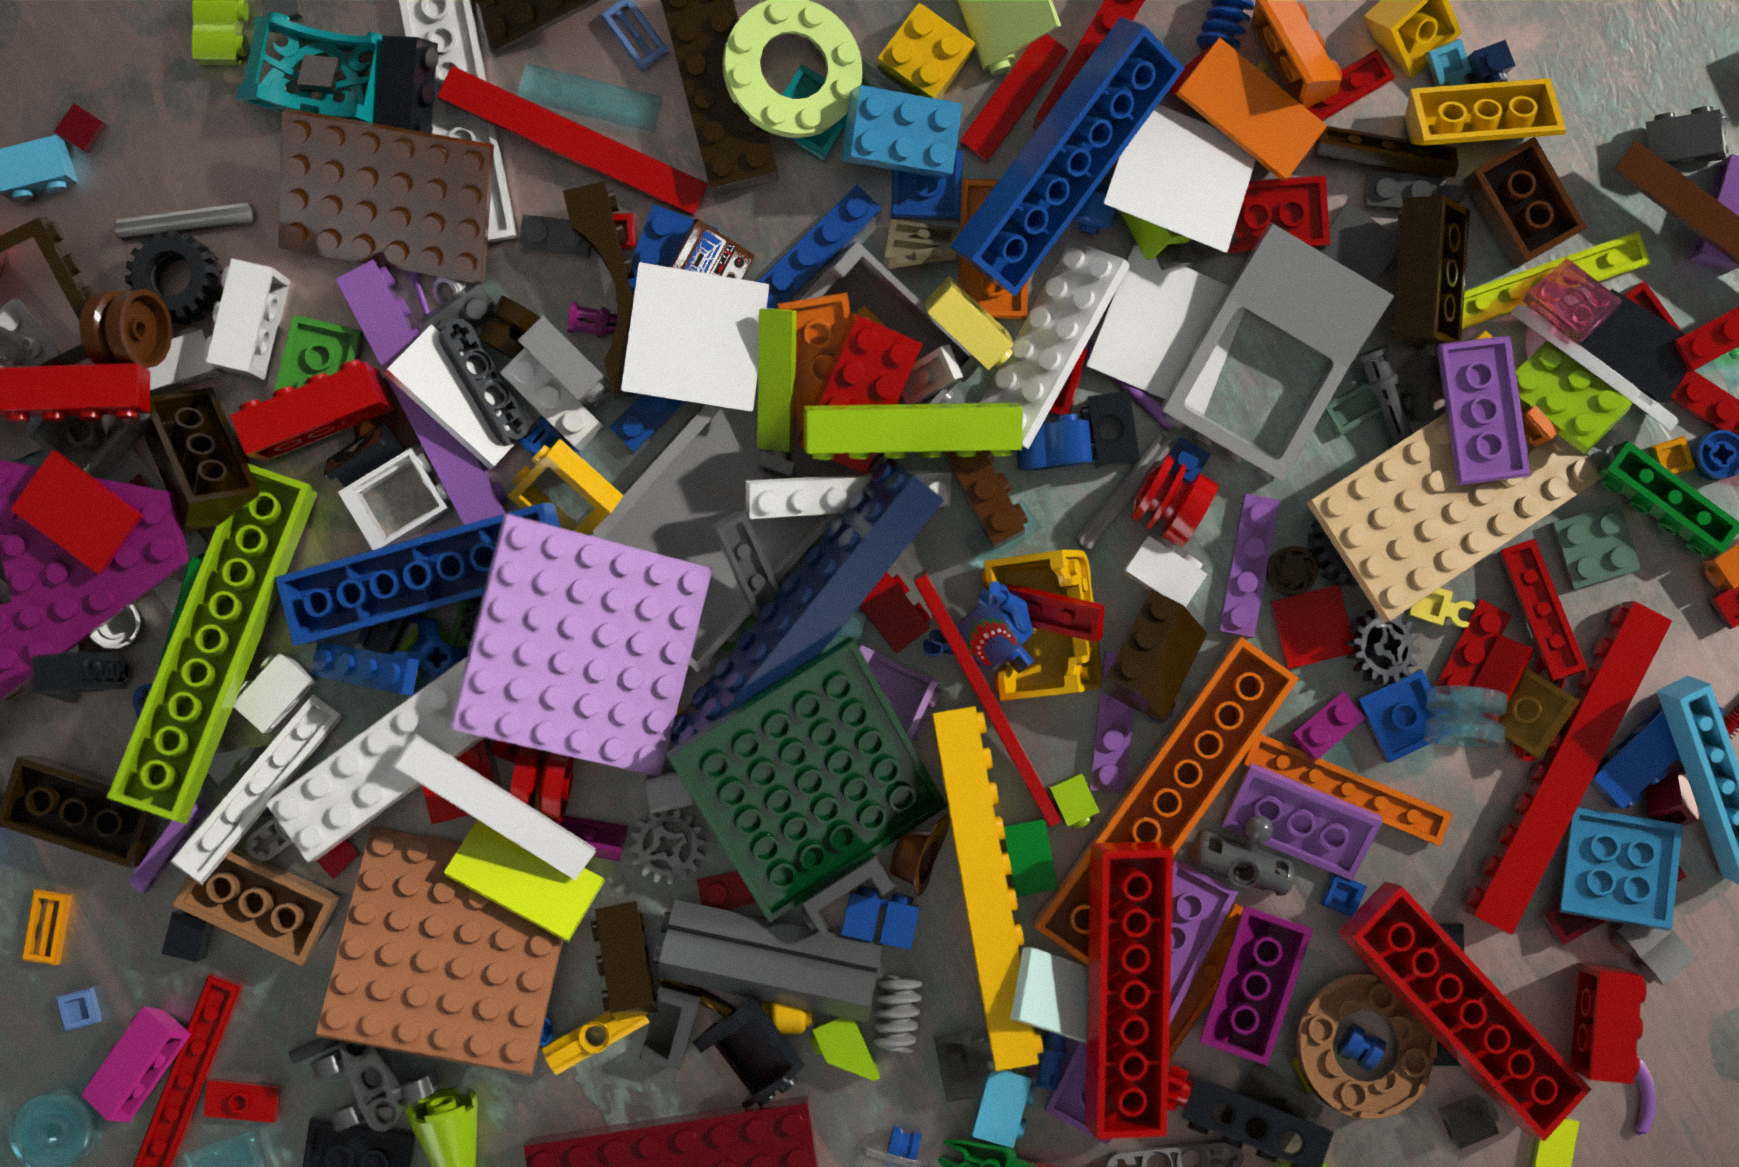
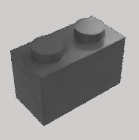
M1712 106L1694 108L1691 110V114L1676 116L1674 112L1662 113L1654 116V121L1646 122L1648 149L1671 166L1727 157L1723 116L1720 109L1713 110Z

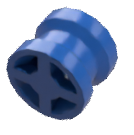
M894 1125L885 1161L894 1162L899 1160L903 1161L908 1167H914L920 1145L921 1132H903L901 1127Z

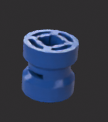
M1353 1023L1343 1034L1338 1044L1337 1054L1347 1060H1356L1359 1067L1371 1072L1378 1065L1385 1052L1386 1041L1377 1036H1368L1365 1033V1029Z

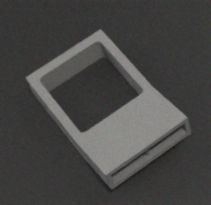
M1269 222L1225 293L1162 403V411L1167 413L1164 419L1180 429L1187 425L1196 430L1197 432L1194 436L1211 447L1215 442L1225 447L1227 450L1224 454L1240 464L1247 460L1257 466L1254 472L1266 480L1273 482L1276 477L1284 482L1348 368L1394 295ZM1239 308L1248 309L1329 357V363L1276 454L1264 451L1185 404V399L1233 315Z

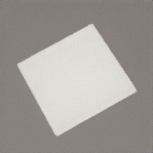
M1157 105L1120 155L1104 204L1227 253L1256 159L1218 128Z
M1134 245L1127 261L1130 266L1114 294L1087 366L1165 399L1230 286L1159 255L1152 260H1146L1139 246ZM1245 308L1237 309L1185 399L1186 405L1203 415Z
M640 262L638 265L621 390L752 412L758 376L759 309L767 307L769 284Z

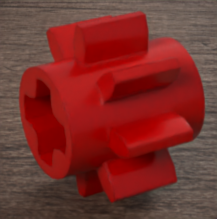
M1175 1065L1171 1067L1168 1074V1110L1172 1112L1176 1110L1177 1105L1186 1107L1195 1083L1187 1079L1190 1071Z

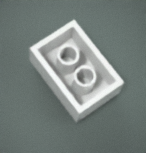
M231 258L230 265L224 269L221 278V286L224 288L221 301L215 304L213 310V321L216 322L213 335H210L205 343L204 354L207 356L206 362L228 373L266 381L291 280L274 268Z

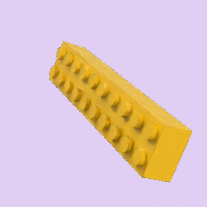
M975 706L931 713L992 1061L996 1071L1039 1064L1037 1054L1043 1053L1040 1031H1038L1037 1027L1011 1019L1022 957L1019 954L1018 947L1024 946V938L1021 924L1018 921H1013L1012 911L1018 910L1015 889L1012 886H1007L1006 875L1012 874L1009 855L1006 851H1001L999 840L1006 838L1002 818L994 814L993 805L999 804L996 783L994 781L989 782L987 769L993 768L990 748L982 746L980 735L987 733L983 712H976Z

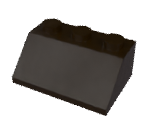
M1151 589L1100 692L1164 723L1208 633L1184 605Z

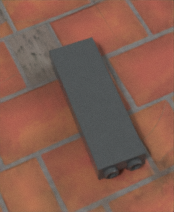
M674 900L671 912L665 911L660 932L667 934L664 943L657 942L652 962L653 964H658L657 978L748 998L754 997L762 1001L781 1003L867 1023L883 944L827 931L821 934L817 929L811 931L808 927L775 920L769 923L765 918L680 900Z

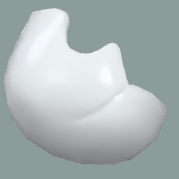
M134 604L89 636L91 641L103 649H121L132 643L140 630L141 624L140 615Z

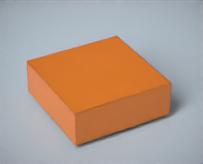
M1536 405L1522 412L1525 438L1533 446L1537 447L1553 439L1560 432Z

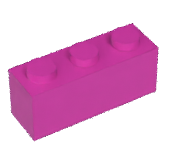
M143 1006L134 1015L130 1026L120 1040L112 1046L109 1056L99 1070L91 1076L89 1084L81 1096L107 1121L130 1123L191 1034L166 1010Z

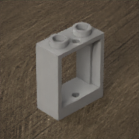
M544 316L518 340L586 409L591 405L597 407L609 395L610 392L607 389L610 387V383L605 376Z

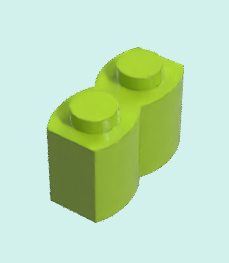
M192 0V56L199 65H242L243 56H246L248 53V40L246 35L242 34L243 21L248 20L249 14L246 0Z

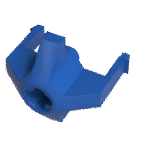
M421 614L408 618V622L418 623L419 640L412 645L410 651H384L386 654L419 660L417 671L420 672L421 686L414 687V695L449 670L452 663L460 662L467 657V647H450L449 644L442 641L437 620L422 617Z

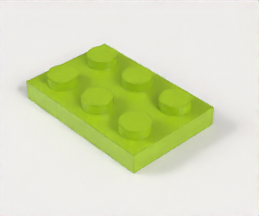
M1548 341L1543 343L1516 370L1521 408L1527 410L1536 405L1560 431L1558 435L1585 455L1630 410L1633 403Z

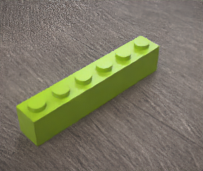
M1016 402L803 406L804 450L807 454H813V459H833L834 453H848L849 458L866 459L870 458V452H884V457L904 458L906 457V452H920L921 457H941V451H955V456L973 457L977 456L978 450H991L990 455L1010 456L1012 455V450H1022L1023 407Z

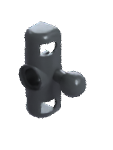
M1253 816L1247 821L1245 826L1247 838L1244 843L1204 830L1198 832L1190 848V859L1194 866L1200 867L1201 865L1207 867L1210 872L1229 878L1232 884L1237 887H1254L1263 891L1269 889L1274 891L1277 896H1283L1290 892L1295 880V870L1290 860L1257 849L1260 843L1266 842L1272 837L1274 830L1270 819L1265 816ZM1210 838L1221 842V854L1208 849ZM1276 862H1281L1288 867L1287 877L1274 873ZM1239 863L1250 864L1248 867L1242 869L1235 867Z

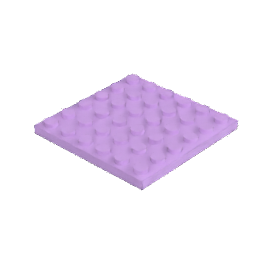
M504 514L449 728L649 775L661 776L665 753L667 752L671 736L670 729L674 724L713 568Z

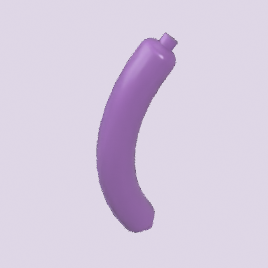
M1640 1058L1639 1072L1635 1076L1641 1092V1109L1635 1129L1637 1130L1636 1134L1642 1137L1643 1134L1649 1133L1654 1120L1656 1094L1650 1072Z

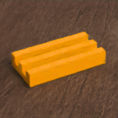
M34 889L21 960L51 965L61 964L73 894ZM43 899H48L39 954H34ZM57 901H60L53 936L50 956H48Z

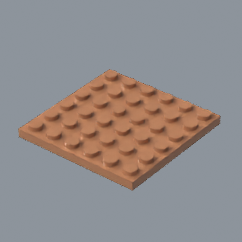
M371 827L315 1034L318 1037L532 1076L563 940L445 876V869L462 843Z

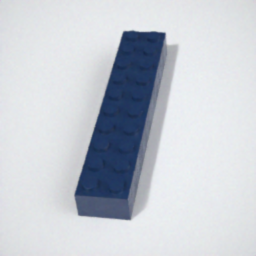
M888 458L886 462L878 465L872 473V479L865 488L858 491L851 498L849 507L844 514L830 524L826 532L827 535L819 545L808 551L804 558V563L798 571L784 581L781 592L773 602H769L762 608L756 623L750 630L742 633L735 649L727 658L722 659L717 664L714 675L705 686H701L695 691L692 702L685 711L675 717L674 724L670 729V740L676 747L819 656L945 500L893 459Z

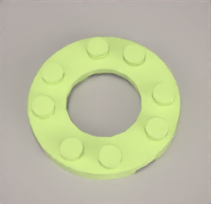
M767 0L752 7L735 24L723 52L724 81L733 102L738 103L741 109L750 117L749 120L756 126L783 137H810L830 129L847 114L850 92L861 85L862 82L861 55L850 30L834 13L810 0ZM782 34H797L813 42L816 49L824 56L827 69L824 84L817 93L808 98L791 99L778 94L769 87L762 75L760 59L763 48L771 39Z

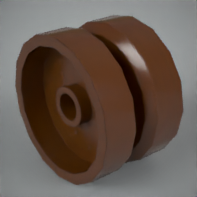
M148 289L96 292L87 299L81 311L79 322L81 343L86 355L95 365L139 363L145 368L156 367L166 358L171 347L173 332L170 314L162 299Z

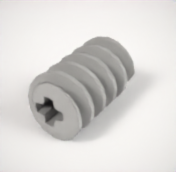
M887 975L889 981L878 983V987L886 990L887 995L879 996L876 1001L886 1005L885 1009L875 1011V1015L882 1018L884 1023L873 1025V1030L881 1033L882 1037L871 1039V1044L889 1051L914 1052L907 1046L915 1044L916 1037L908 1031L918 1029V1023L909 1017L917 1016L920 1013V1009L911 1003L921 1001L922 995L913 989L922 987L923 980L901 975Z

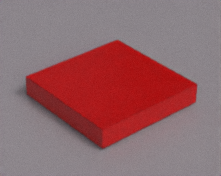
M1339 584L1270 601L1286 669L1348 655L1353 652L1352 647L1345 645V641L1352 640L1353 636L1348 631L1350 624Z

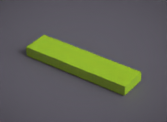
M759 309L757 449L784 452L794 450L797 310Z

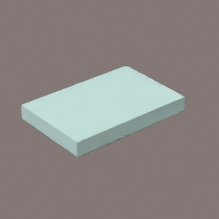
M1023 947L1011 1019L1087 1043L1088 967L1032 947Z

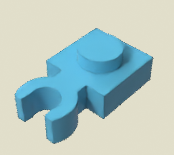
M1456 39L1425 52L1435 85H1442L1446 83V86L1469 84L1465 82L1463 76L1471 73L1472 69L1462 39Z

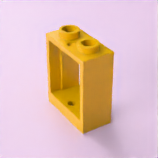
M559 439L551 448L544 445L534 455L531 461L535 465L531 469L525 465L511 481L516 486L507 497L521 509L541 503H554L532 484L549 467L593 506L576 523L555 504L561 528L589 535L611 514L624 495Z

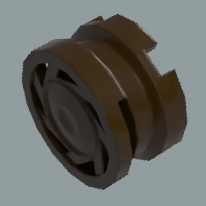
M1289 546L1281 548L1269 558L1266 581L1269 582L1274 591L1282 595L1291 596L1304 593L1312 588L1317 580L1319 571L1317 560L1310 551L1303 547Z

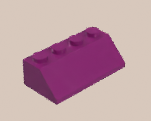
M1244 905L1199 1042L1268 1066L1313 929L1304 924Z

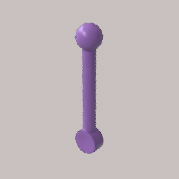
M408 271L407 277L413 281L425 317L430 313L419 280L421 273Z

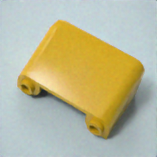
M1057 550L984 561L985 569L982 571V582L986 589L990 590V583L997 581L1001 585L1009 583L1094 602L1089 561L1087 555L1082 550ZM1033 628L1034 633L1021 646L1034 661L1019 674L1007 662V665L1000 667L999 672L995 674L994 678L995 689L1000 695V701L1098 690L1102 685L1099 641L1093 642Z

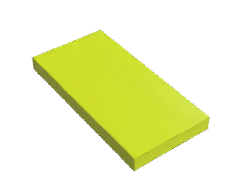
M478 819L444 871L445 876L566 942L570 941L605 882L603 877L586 868L574 880Z

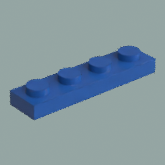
M318 641L313 657L311 676L399 694L413 695L419 660Z

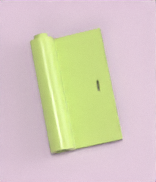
M957 0L970 37L976 43L975 50L982 70L984 72L990 71L992 75L1004 73L1011 68L1010 63L1015 60L1014 52L1061 26L1052 0Z

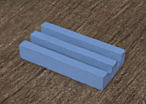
M620 0L600 14L641 73L647 70L650 64L654 65L657 63L660 57H665L670 53L633 0ZM627 6L657 46L658 49L652 52L622 10L624 7ZM616 14L647 57L644 59L640 58L611 18L613 15Z

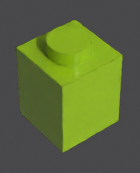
M1078 772L1047 786L1067 827L1074 825L1075 829H1079L1095 821L1093 815L1100 811L1082 773Z

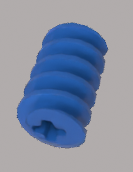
M1211 0L1212 7L1208 8L1206 13L1207 20L1203 21L1201 26L1202 33L1198 34L1196 39L1198 46L1205 50L1207 47L1212 46L1220 37L1232 48L1239 49L1241 43L1233 37L1234 35H1245L1246 30L1238 24L1250 22L1251 17L1243 11L1254 10L1255 3L1251 0Z

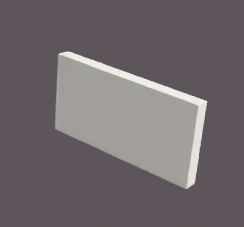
M431 324L394 361L384 374L491 470L513 445L503 444L495 437L443 350L439 341L440 331ZM470 359L467 360L466 365L470 372L477 375L483 373ZM493 389L485 390V398L489 403L493 405L501 403V397L497 391ZM520 406L528 420L530 428L534 424L536 419L532 417L522 406ZM504 408L496 415L499 417L502 413L505 414L508 411L507 408ZM507 423L505 425V429L507 431L513 430L515 432L517 426L515 424L509 425Z

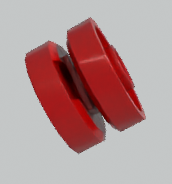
M520 745L515 759L510 794L535 810L539 807L541 814L555 823L561 824L572 789L574 757L548 752L545 761L544 750Z

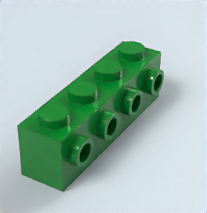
M1630 441L1614 445L1598 467L1597 473L1603 477L1601 484L1605 488L1617 494L1621 492L1631 500L1629 504L1635 510L1642 514H1651L1659 520L1658 526L1671 535L1678 534L1687 541L1686 546L1697 555L1711 556L1723 554L1739 532V521Z

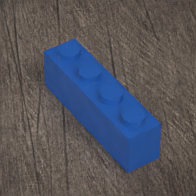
M1661 703L1602 758L1590 782V785L1613 808L1624 809L1625 807L1630 808L1641 800L1643 797L1641 792L1650 783L1656 784L1661 781L1669 772L1667 767L1675 759L1681 760ZM1719 706L1721 715H1723L1725 711Z

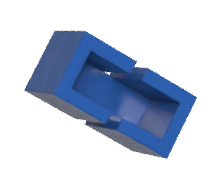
M858 886V891L850 890L841 935L873 942L879 909L882 906L886 907L879 939L880 943L911 950L920 909L919 904L913 903L914 897L893 893L892 899L878 896L879 890L865 886Z

